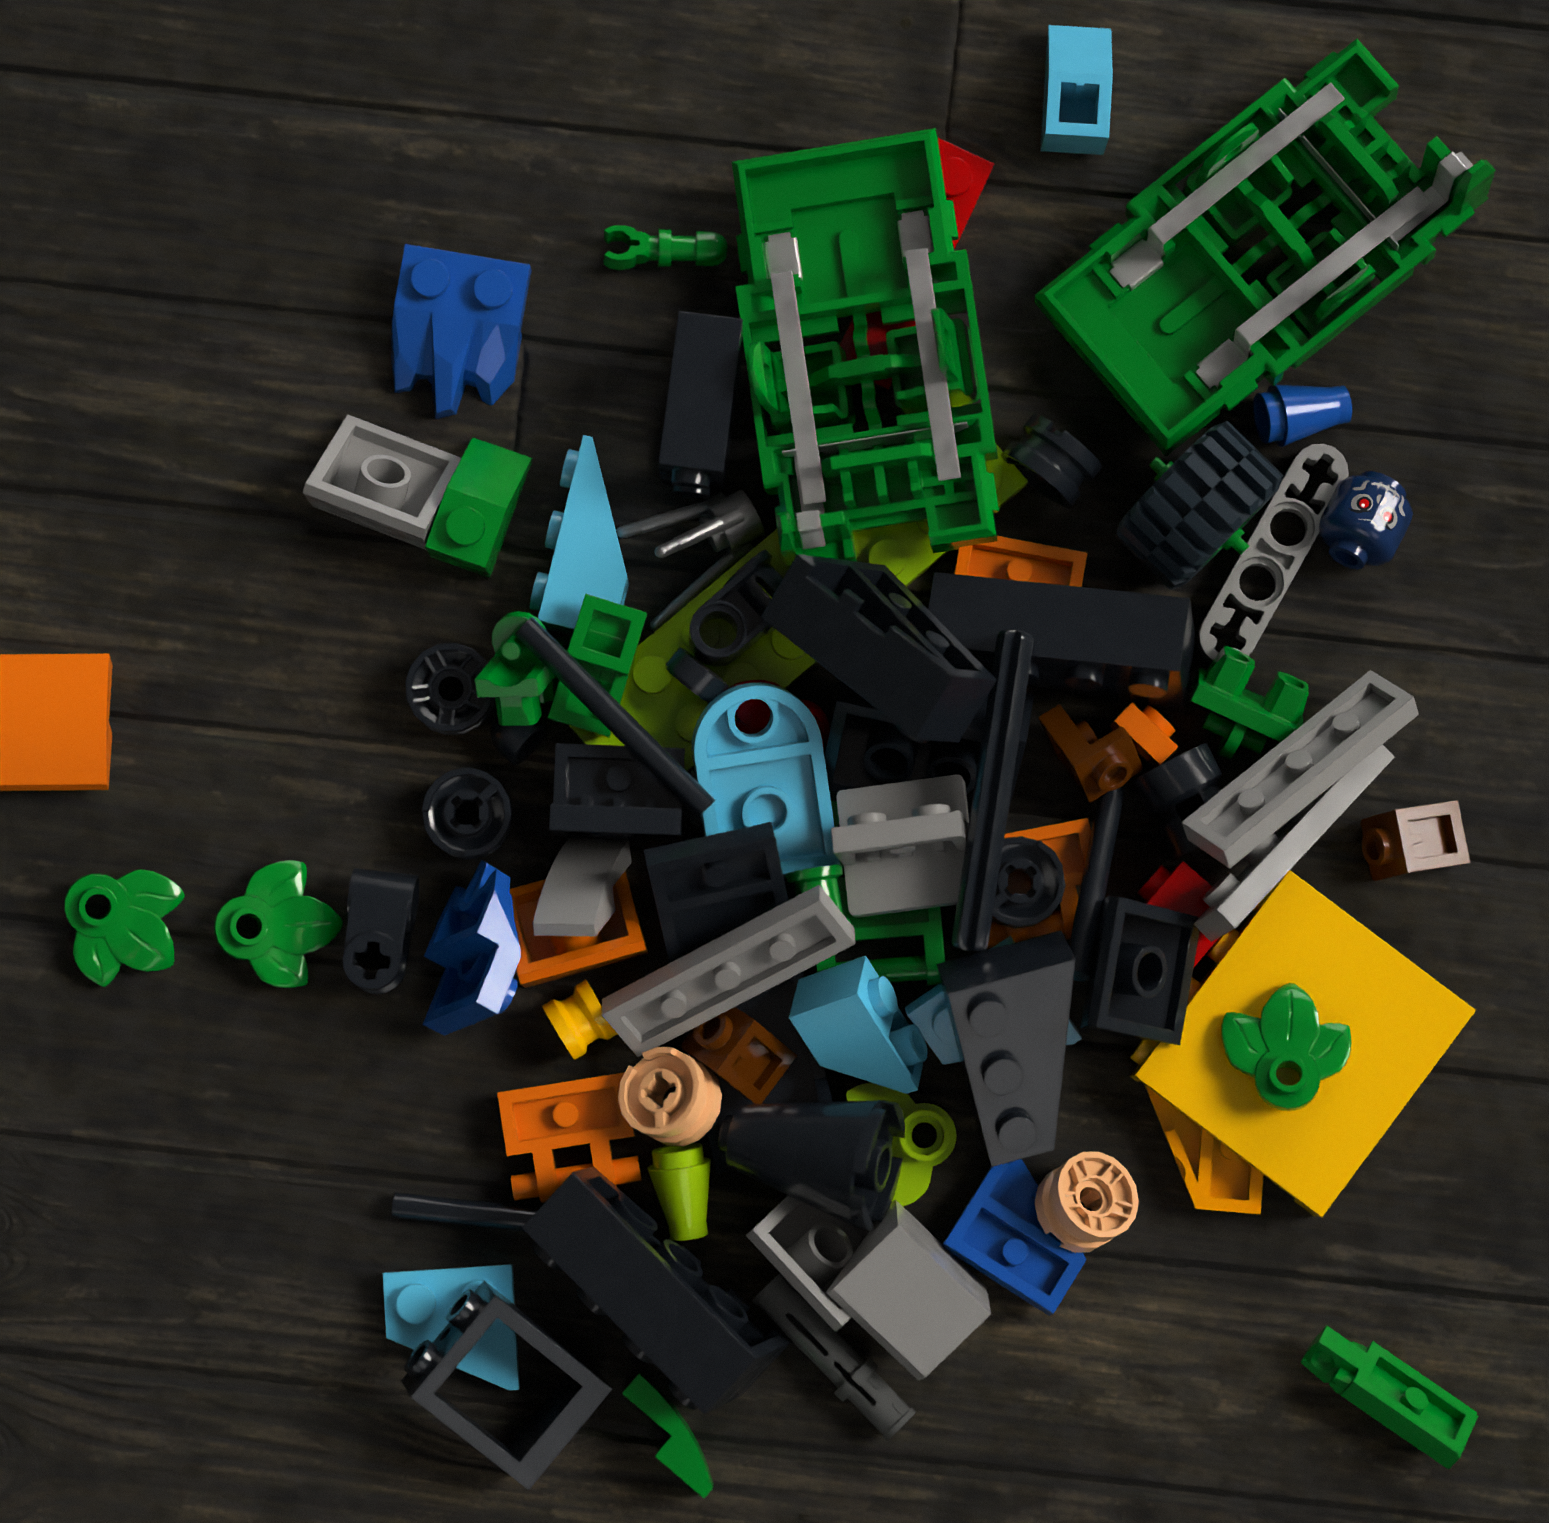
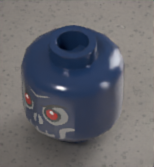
M1365 471L1361 475L1343 479L1337 485L1319 523L1320 535L1323 541L1330 547V556L1339 564L1351 569H1362L1364 565L1380 566L1391 561L1413 516L1412 508L1406 499L1405 489L1391 477L1374 471Z

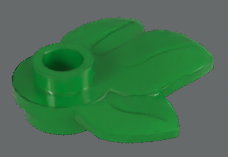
M294 860L276 862L255 872L249 880L244 896L233 898L224 904L218 911L214 921V935L219 947L227 955L235 959L248 960L258 978L276 988H295L306 985L308 982V969L304 954L314 952L329 944L343 926L341 918L330 906L316 898L303 896L307 879V868L304 862ZM250 916L257 922L258 933L255 938L246 939L239 935L236 929L239 917Z
M144 869L131 871L118 879L101 873L87 874L77 879L66 893L64 911L68 922L76 930L73 956L80 971L96 984L106 987L117 975L122 963L133 969L146 972L170 968L174 964V946L168 928L161 918L182 902L185 897L183 890L168 877ZM95 894L104 895L109 901L108 911L105 915L98 918L89 916L85 910L86 901Z
M1294 983L1283 985L1271 995L1262 1010L1261 1019L1242 1013L1227 1012L1224 1015L1221 1027L1223 1047L1230 1064L1240 1072L1253 1077L1256 1090L1261 1099L1269 1106L1282 1111H1294L1308 1105L1316 1096L1320 1081L1339 1073L1346 1065L1351 1052L1350 1027L1340 1023L1320 1025L1318 1011L1312 998ZM1284 1067L1292 1068L1298 1073L1300 1081L1295 1085H1284L1277 1079L1276 1072Z

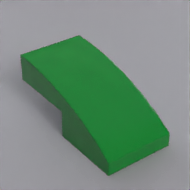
M585 594L567 652L620 704L647 612ZM559 680L548 719L610 738L611 731Z
M640 1370L622 1394L670 1434L656 1451L655 1457L705 1499L713 1489V1480L698 1441L675 1405Z

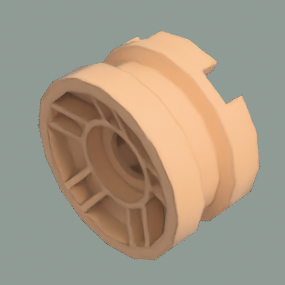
M655 1047L643 1052L644 1058L634 1067L628 1065L620 1081L618 1100L621 1114L631 1127L667 1146H686L700 1140L713 1127L720 1113L722 1093L719 1080L707 1066L673 1047ZM676 1087L675 1092L669 1093L668 1097L663 1101L666 1091Z
M1099 1151L1082 1152L1048 1173L1039 1184L1035 1198L1037 1219L1045 1234L1047 1235L1051 1232L1061 1241L1059 1247L1074 1253L1091 1252L1125 1232L1136 1218L1139 1204L1136 1184L1128 1170L1114 1157ZM1081 1202H1083L1086 1208H1091L1092 1211L1085 1209Z

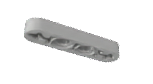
M1312 444L1302 449L1291 462L1281 480L1278 491L1272 496L1247 541L1249 547L1239 555L1199 627L1196 636L1197 648L1202 658L1209 664L1219 654L1214 649L1217 639L1210 634L1211 627L1213 626L1217 629L1224 628L1235 612V609L1223 606L1227 597L1241 610L1260 615L1256 625L1246 616L1235 636L1238 641L1243 643L1241 650L1238 651L1249 656L1254 650L1319 534L1321 516L1337 485L1349 476L1348 464L1343 454L1335 447L1326 444ZM1319 459H1323L1330 464L1327 474L1334 479V483L1332 486L1329 483L1323 482L1309 501L1310 504L1321 506V510L1317 515L1304 502L1285 497V492L1289 488L1298 497L1309 480V474L1302 469L1303 463L1313 466ZM1287 511L1297 514L1305 525L1303 540L1294 546L1279 544L1270 532V523L1274 515ZM1251 566H1260L1267 569L1274 578L1275 588L1273 594L1263 601H1254L1247 598L1240 589L1239 579L1241 573Z

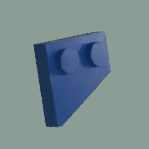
M1022 1159L990 1167L942 1246L962 1261L1050 1317L1056 1311L1087 1259L1083 1252L1074 1253L1059 1247L1061 1241L1051 1232L1047 1235L1045 1234L1037 1219L1035 1208L1038 1185Z

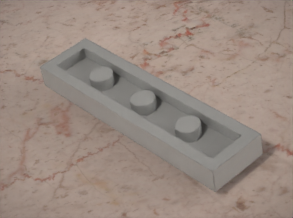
M1368 671L1186 818L1182 825L1187 839L1228 868H1231L1417 717L1419 713L1414 696L1375 672Z
M1382 744L1291 818L1277 835L1273 833L1244 857L1250 864L1237 877L1231 872L1227 873L1203 896L1202 900L1209 907L1193 924L1210 942L1235 929L1395 756Z
M817 885L603 998L602 1016L636 1056L639 1057L643 1052L659 1047L855 944V928L822 887Z

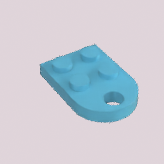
M744 683L720 693L709 702L700 714L692 737V758L696 781L716 800L701 815L704 836L772 822L783 874L840 864L833 851L831 828L834 827L822 737L819 726L811 711L798 697L788 690L768 683ZM759 699L767 703L770 709L768 724L757 733L748 734L740 731L735 724L737 708L747 700Z

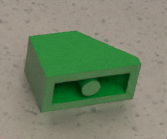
M472 437L446 487L425 548L430 557L490 578L533 459Z

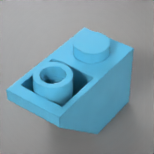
M1048 25L1041 151L1104 154L1109 140L1112 97L1111 29Z
M866 955L798 979L789 1018L820 1066L905 1094L918 1090L923 1062L927 1059L925 1039L916 1025L908 1024L897 1006L896 994L890 981L884 976H878Z

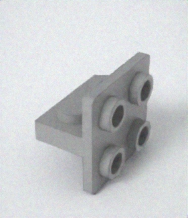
M956 774L847 789L837 793L840 827L831 828L833 851L844 866L848 910L853 917L859 918L957 904L969 826L965 781L962 776Z

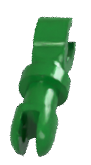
M614 225L604 230V241L606 243L622 241L629 246V250L623 254H614L608 251L604 255V265L610 269H630L635 267L636 264H643L648 261H658V267H671V261H696V266H715L722 263L727 255L728 245L726 239L721 234L712 231H696V236H672L671 229H658V235H648L645 232L636 231L635 228L625 225Z

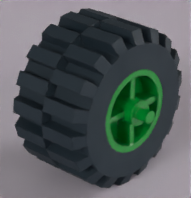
M1228 421L1215 425L1203 434L1175 463L1170 461L1166 465L1159 457H1156L1149 464V467L1157 474L1153 479L1155 483L1122 518L1115 537L1170 590L1184 586L1222 548L1227 551L1232 546L1241 555L1249 547L1241 538L1245 533L1242 528L1278 491L1283 474Z

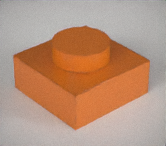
M1131 703L1110 725L1113 730L1124 727L1131 736L1137 753L1153 768L1161 765L1178 748L1169 738L1175 732V729L1150 705H1147L1141 711Z

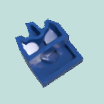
M405 244L392 320L391 360L394 392L411 391L419 379H427L432 385L435 419L456 415L466 385L476 387L482 402L493 406L515 380L522 340L521 327L532 270L530 264Z
M482 859L467 889L455 886L424 954L425 958L439 964L445 970L423 1025L444 1036L504 1012L511 1003L518 985L517 980L513 976L521 958V949L515 926L513 901L510 894V877Z

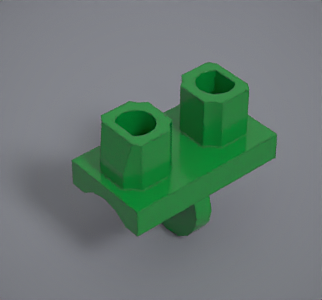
M511 612L498 621L492 631V645L496 654L475 678L477 697H495L498 722L501 726H530L536 724L542 716L540 703L554 700L559 679L515 636L520 627L531 617L546 630L543 623L528 612ZM558 636L555 640L568 651L570 636Z
M1229 646L1223 647L1210 664L1208 670L1199 667L1191 682V687L1194 688L1191 701L1211 710L1207 713L1202 728L1221 737L1216 754L1226 760L1232 758L1239 745L1260 754L1267 740V737L1263 735L1282 742L1303 725L1302 714L1309 694V687L1305 681L1279 671L1265 697L1246 689L1245 686L1255 668V660Z

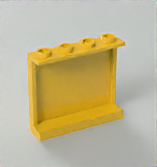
M1289 870L1252 910L1253 913L1239 931L1233 929L1214 943L1206 956L1215 963L1202 981L1198 982L1192 977L1180 1045L1142 1039L1130 1056V1059L1138 1064L1130 1077L1136 1082H1142L1295 1198L1293 1201L1316 1217H1323L1476 1010ZM1287 983L1296 984L1312 998L1318 1011L1320 1025L1327 1023L1348 1025L1351 1031L1352 1043L1350 1056L1343 1069L1339 1073L1321 1080L1314 1099L1305 1107L1294 1111L1275 1109L1261 1099L1256 1090L1254 1078L1240 1072L1230 1064L1224 1051L1221 1035L1223 1018L1227 1012L1242 1013L1261 1019L1262 1010L1271 995ZM1284 1067L1276 1072L1277 1079L1284 1085L1291 1086L1300 1081L1298 1073L1292 1068Z

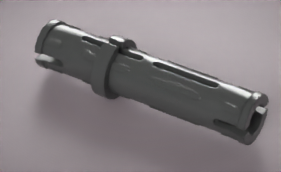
M781 1273L752 1300L838 1388L834 1394L842 1402L848 1398L883 1434L882 1437L886 1441L916 1413L875 1372L879 1366L870 1357L864 1361Z

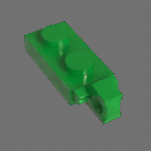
M1325 1326L1313 1339L1300 1363L1323 1383H1329L1336 1393L1341 1394L1343 1398L1448 1470L1461 1457L1478 1418L1475 1410L1374 1341L1368 1347L1354 1341L1350 1342L1328 1326Z

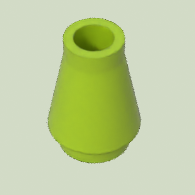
M691 1143L686 1146H663L652 1150L653 1165H650L647 1169L668 1225L670 1240L685 1241L708 1235L706 1220L711 1159L704 1157L702 1144Z

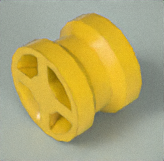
M586 979L574 987L573 995L565 1000L558 1001L552 999L542 1005L547 1017L574 1060L586 1054L588 1044L598 1038L609 1040L617 1035V1032L602 1016V1004Z

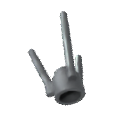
M739 490L727 497L720 492L703 502L618 527V537L626 538L699 518L700 526L656 547L655 555L658 558H664L706 538L716 552L726 547L728 549V552L670 602L650 622V628L653 631L659 629L753 549L751 541L765 534L761 519L743 490Z

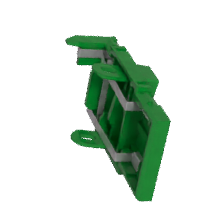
M1355 39L1339 53L1331 52L1304 74L1305 80L1295 88L1286 78L1281 80L1128 202L1125 215L1129 220L1125 224L1117 223L1089 245L1090 251L1035 294V304L1165 457L1216 418L1223 408H1226L1229 412L1258 388V383L1264 378L1272 386H1275L1283 379L1284 371L1289 367L1296 369L1411 277L1415 266L1420 262L1426 265L1431 261L1436 252L1432 245L1440 234L1446 238L1475 214L1474 210L1488 200L1487 195L1496 170L1487 160L1481 159L1473 165L1462 152L1457 154L1451 152L1441 139L1436 136L1427 143L1421 167L1418 169L1373 118L1396 99L1399 85L1358 39ZM1203 163L1202 167L1187 178L1182 193L1175 184ZM1292 182L1300 190L1314 182L1323 193L1303 206L1291 218L1287 219L1280 209L1287 204L1292 195L1290 187ZM1332 203L1340 212L1330 221L1333 229L1329 233L1321 232L1306 244L1297 229ZM1261 225L1269 235L1248 250L1236 263L1231 265L1222 254L1228 250L1229 246L1236 245ZM1278 245L1288 259L1266 277L1263 285L1258 280L1248 285L1240 275L1249 269L1259 258ZM1377 277L1381 283L1373 289L1371 282Z
M936 128L733 161L732 169L741 226V234L737 235L736 239L742 275H748L749 282L747 285L736 286L740 319H743L742 336L763 485L768 495H779L780 505L774 508L780 551L789 567L797 554L857 562L854 532L903 523L927 521L929 541L933 553L958 550V547L998 541L993 513L999 512L994 473H987L986 461L998 459V453L994 438L993 419L973 285L969 270V258L966 249L954 250L953 240H959L954 203L952 200H947ZM881 311L883 326L915 321L916 326L887 332L888 355L871 356L867 341V313ZM968 312L970 330L962 319H950L948 315ZM853 316V339L857 359L847 361L845 351L835 341L803 346L804 338L839 333L837 318ZM780 342L781 351L772 352L766 345ZM892 378L895 403L906 415L896 416L897 426L882 428L876 403L875 381ZM861 384L863 408L869 431L857 433L853 431L856 416L851 385ZM764 409L770 414L771 426L779 435L767 436Z

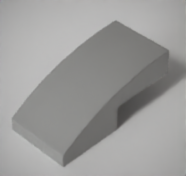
M568 838L556 856L542 888L533 920L534 936H597L615 912L613 886L632 863L629 839Z

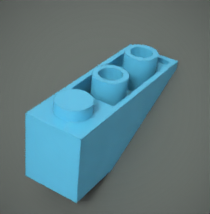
M583 435L580 450L568 449L560 486L570 488L564 513L555 510L552 512L545 547L554 549L549 574L537 573L529 607L539 611L538 619L546 629L573 635L585 594L624 605L629 588V581L593 437Z

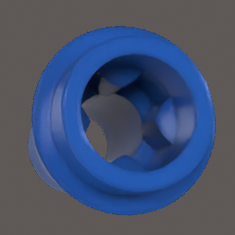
M1270 385L1267 392L1257 393L1254 397V423L1258 436L1263 443L1275 442L1279 447H1283L1332 426L1349 423L1352 418L1351 398L1344 385L1335 387Z

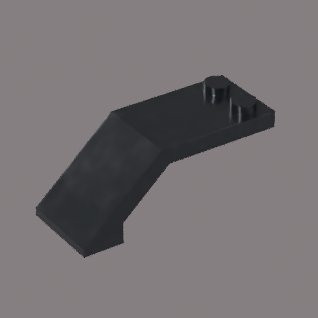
M772 822L644 850L669 963L788 901ZM803 972L735 1006L756 1020L797 1055L762 1104L832 1102L825 1068L818 1064L789 1018L798 979L804 978ZM691 1030L685 1032L686 1037H687V1035L690 1033ZM714 1073L719 1080L722 1100L720 1113L713 1127L707 1132L717 1174L734 1170L728 1166L726 1154L721 1153L718 1146L719 1133L727 1115L734 1116L736 1110L743 1104L754 1103Z

